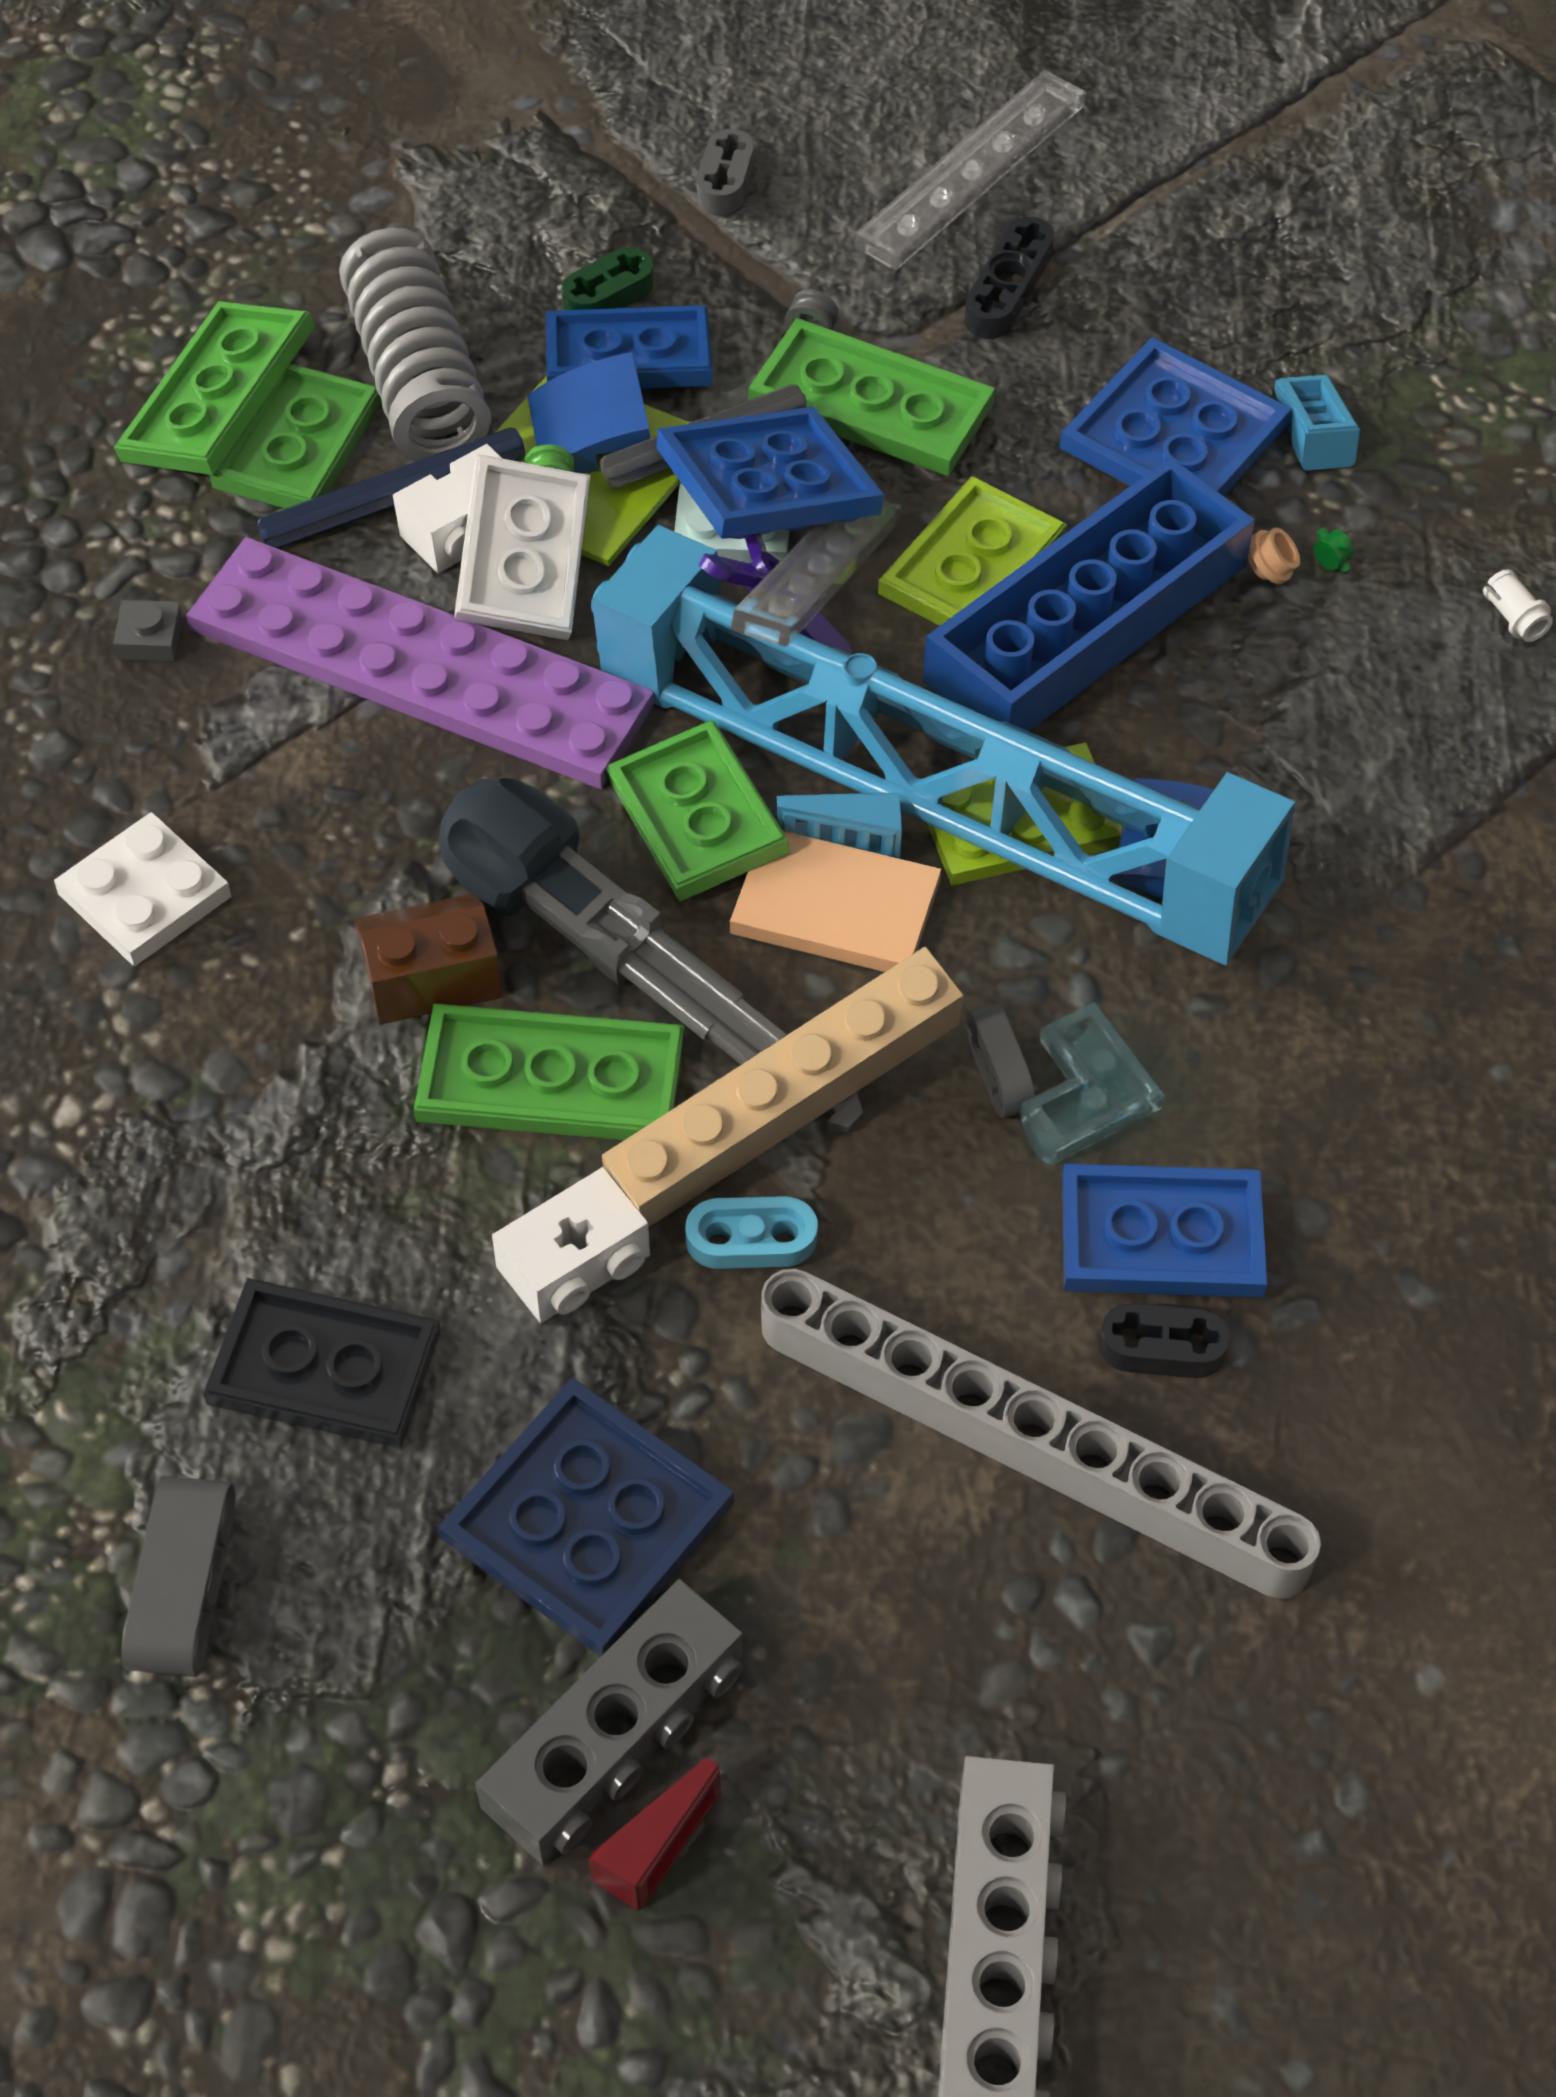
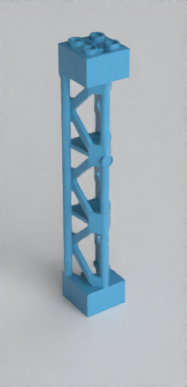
M657 525L642 543L635 544L628 553L624 564L609 581H603L593 595L591 610L594 615L597 652L599 653L601 671L654 691L655 705L666 709L673 707L704 722L713 719L719 729L859 793H899L901 812L1146 923L1157 935L1225 966L1232 959L1285 880L1295 801L1229 772L1224 775L1202 808L1181 798L1173 799L1080 758L1063 746L1006 721H996L903 680L897 673L877 665L875 659L868 654H851L840 648L826 646L738 607L733 601L721 596L720 580L704 571L698 565L704 553L718 556L717 550L663 526ZM716 640L763 660L769 668L807 685L755 705L749 701L707 642L714 644ZM685 651L688 652L722 700V705L673 684L675 661L679 662L684 656ZM826 702L824 752L777 731L780 720ZM879 713H882L924 732L928 739L975 760L923 779L916 778L874 719ZM859 738L883 770L885 779L843 761ZM996 777L990 827L941 805L943 796ZM1046 786L1092 807L1094 812L1102 817L1147 837H1150L1151 834L1154 837L1095 856H1088L1083 852L1041 791ZM1025 811L1028 812L1055 852L1054 856L1008 836ZM1166 859L1162 905L1112 883L1114 874Z

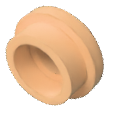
M1273 528L1270 531L1260 530L1252 535L1248 561L1256 575L1263 580H1269L1275 584H1283L1292 577L1293 570L1300 565L1298 549L1290 536L1280 528Z

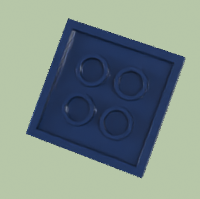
M572 1377L438 1528L440 1539L601 1657L631 1627L734 1504V1491Z

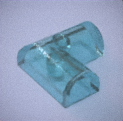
M1095 1002L1041 1028V1044L1068 1079L1023 1102L1021 1106V1123L1024 1133L1035 1153L1045 1163L1055 1164L1159 1111L1164 1105L1165 1095Z

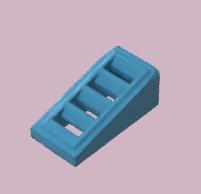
M1316 375L1279 378L1275 380L1274 390L1278 402L1292 408L1287 430L1302 468L1310 471L1353 466L1356 462L1360 429L1329 376Z
M899 793L777 796L776 821L783 831L900 859L902 823ZM796 819L807 822H796Z

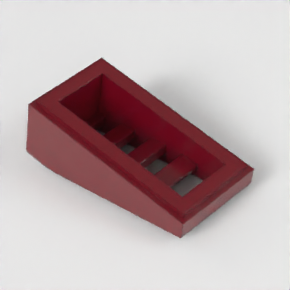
M708 1757L704 1758L597 1848L588 1859L592 1880L637 1911L640 1908L644 1909L720 1797L719 1764Z

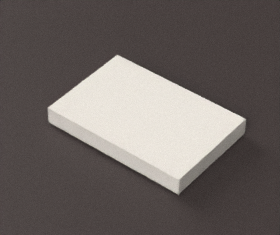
M477 454L473 470L454 620L569 640L572 633L590 475Z

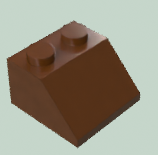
M472 894L354 918L379 1025L431 1014L434 1004L468 1006L502 998L498 956L485 908L480 899Z

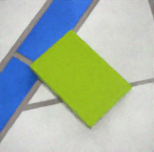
M971 476L879 579L878 594L940 626L1066 534L1067 524Z

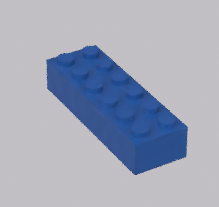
M1169 457L926 636L923 682L944 698L996 721H1006L1030 732L1245 568L1255 519Z

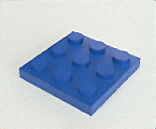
M1151 337L1061 432L1059 448L1129 486L1171 457L1218 493L1225 496L1289 425L1292 408Z
M815 407L658 428L657 450L721 539H744L752 534L778 530L796 531L803 529L805 526L836 521L848 523L858 518L882 514L884 494Z

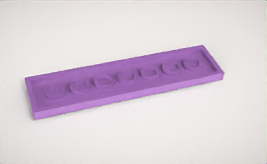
M248 537L243 539L186 615L189 630L598 789H602L608 780L606 767L622 758L655 706L654 691L479 624L454 620V615Z

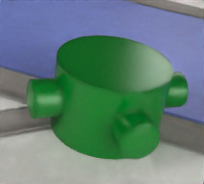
M1326 527L1318 530L1316 534L1319 540L1314 543L1313 551L1320 565L1330 571L1339 568L1341 573L1350 570L1352 567L1348 561L1354 556V546L1350 538L1344 532L1337 529L1329 532Z

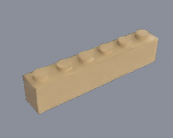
M923 947L602 1154L603 1168L645 1218L649 1228L958 1026L963 994L929 950Z

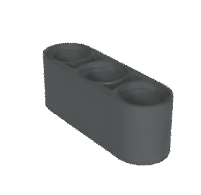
M165 1475L160 1478L154 1494L124 1626L121 1654L122 1665L125 1670L188 1677L200 1675L206 1656L234 1523L236 1490L233 1482Z

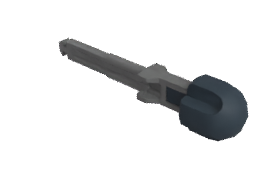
M491 778L481 779L456 794L441 823L438 843L443 862L464 889L480 899L484 905L499 917L514 915L519 910H533L579 947L595 966L618 986L627 978L704 1041L709 1039L740 1065L788 1035L787 1032L746 1001L745 995L665 932L662 929L661 913L644 899L625 892L577 854L580 835L579 826L575 818L541 791L515 779ZM856 1092L848 1100H843L822 1114L831 1117L827 1124L829 1132L848 1133L862 1118L863 1110Z

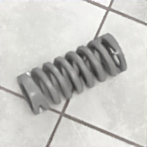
M385 228L375 230L360 237L348 248L342 257L339 268L340 281L348 297L349 308L354 316L356 329L361 337L363 350L368 357L369 368L375 378L376 389L381 397L383 410L389 420L392 438L398 450L410 460L418 461L485 437L491 425L490 408L484 399L482 386L476 378L475 366L469 358L468 347L462 338L461 327L455 318L453 305L448 298L446 285L441 279L440 268L435 261L434 252L429 242L419 233L405 228ZM395 246V247H393V248H389V249H386V250H382V251L378 252L377 254L371 256L372 254L376 253L377 251H379V250H381V249H383V248ZM459 406V408H457L456 410H454V411L451 412L450 414L444 415V416H442V417L429 418V419H428V418H425V417L439 416V415H441V414L450 412V411H452L453 409H455L456 407ZM455 432H458V433H459L458 435L453 436V437H450V438H448V439H441V440L424 439V438L444 437V436L453 434V433H455Z

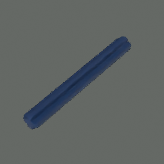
M510 427L260 517L257 521L259 534L264 544L274 548L283 547L395 506L393 494L430 474L436 480H439L451 473L450 463L485 444H488L503 459L522 460L525 457L523 440L516 428Z

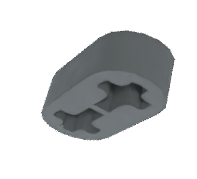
M724 129L714 133L708 140L697 174V203L700 209L708 214L725 216L734 213L743 204L754 169V141L746 132L738 129ZM729 154H733L731 161L725 160ZM720 183L727 184L723 186L722 190H718Z
M1000 1004L967 1011L965 1024L969 1045L998 1116L1005 1118L1034 1110L1035 1095L1032 1079L1003 1007Z

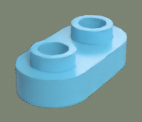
M788 1196L709 1199L701 1202L691 1210L685 1224L686 1246L689 1254L699 1264L714 1269L795 1266L807 1260L817 1245L818 1222L814 1211L802 1200ZM781 1233H787L795 1239L791 1242H778L774 1237ZM715 1235H722L727 1237L729 1241L725 1244H713L708 1239Z

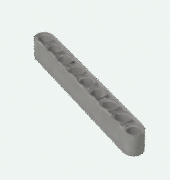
M785 1269L773 1274L765 1282L761 1292L762 1335L767 1344L776 1351L1266 1596L1277 1599L1291 1598L1301 1593L1307 1586L1318 1558L1321 1542L1319 1533L1313 1523L1302 1515L807 1272L797 1269ZM785 1307H796L802 1309L805 1313L789 1317L782 1315L778 1310ZM843 1336H855L862 1339L864 1343L858 1346H847L838 1342L837 1339ZM903 1365H913L922 1369L924 1373L918 1376H907L901 1374L896 1369ZM962 1395H974L980 1397L985 1403L980 1406H967L956 1398ZM1023 1425H1035L1043 1429L1047 1434L1041 1437H1030L1024 1435L1017 1428ZM1084 1455H1095L1104 1459L1108 1466L1104 1468L1089 1467L1081 1462L1079 1458ZM1154 1485L1162 1487L1169 1492L1171 1497L1160 1500L1151 1498L1143 1492L1142 1488ZM1208 1517H1221L1229 1521L1235 1529L1231 1531L1216 1530L1208 1525L1205 1519ZM1272 1548L1289 1550L1299 1561L1296 1563L1280 1562L1271 1555L1269 1550Z

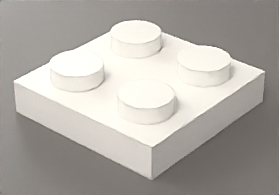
M152 812L54 880L58 895L134 967L231 898L228 882Z

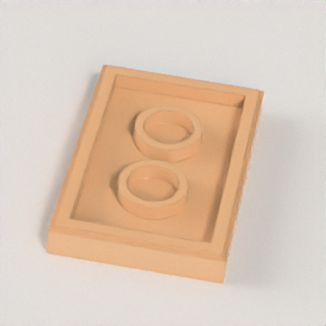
M783 831L788 839L790 853L748 871L730 919V934L886 972L917 952L940 884L941 869Z

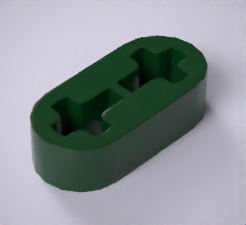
M622 248L571 273L562 283L563 310L626 308L645 298L654 287L652 258L641 249Z

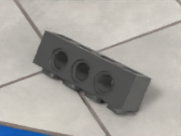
M678 1579L476 1782L480 1808L542 1866L558 1850L563 1855L568 1854L581 1843L593 1825V1820L590 1817L609 1798L615 1802L619 1801L634 1788L644 1772L642 1764L660 1745L664 1749L671 1748L685 1735L694 1720L692 1712L710 1694L714 1698H719L736 1682L743 1670V1664L741 1663L743 1661V1633L682 1580ZM662 1665H674L685 1672V1675L680 1680L670 1684L656 1682L649 1676L654 1669ZM614 1715L627 1716L636 1723L629 1732L622 1735H610L599 1728L605 1719ZM564 1766L577 1767L585 1773L584 1778L578 1784L568 1788L554 1786L548 1781L549 1776L556 1769Z

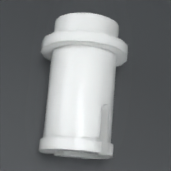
M1502 570L1489 579L1488 583L1490 586L1484 587L1483 595L1509 622V632L1514 638H1523L1526 642H1533L1548 632L1553 623V619L1550 616L1551 607L1544 600H1536L1518 580V576L1513 570Z

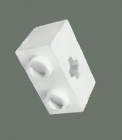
M603 1167L492 1234L497 1269L540 1324L557 1313L563 1315L576 1310L587 1300L591 1292L613 1278L621 1280L632 1275L640 1268L645 1258L650 1256L648 1222Z

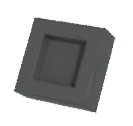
M121 600L113 641L116 659L175 661L183 618L180 603L176 601Z

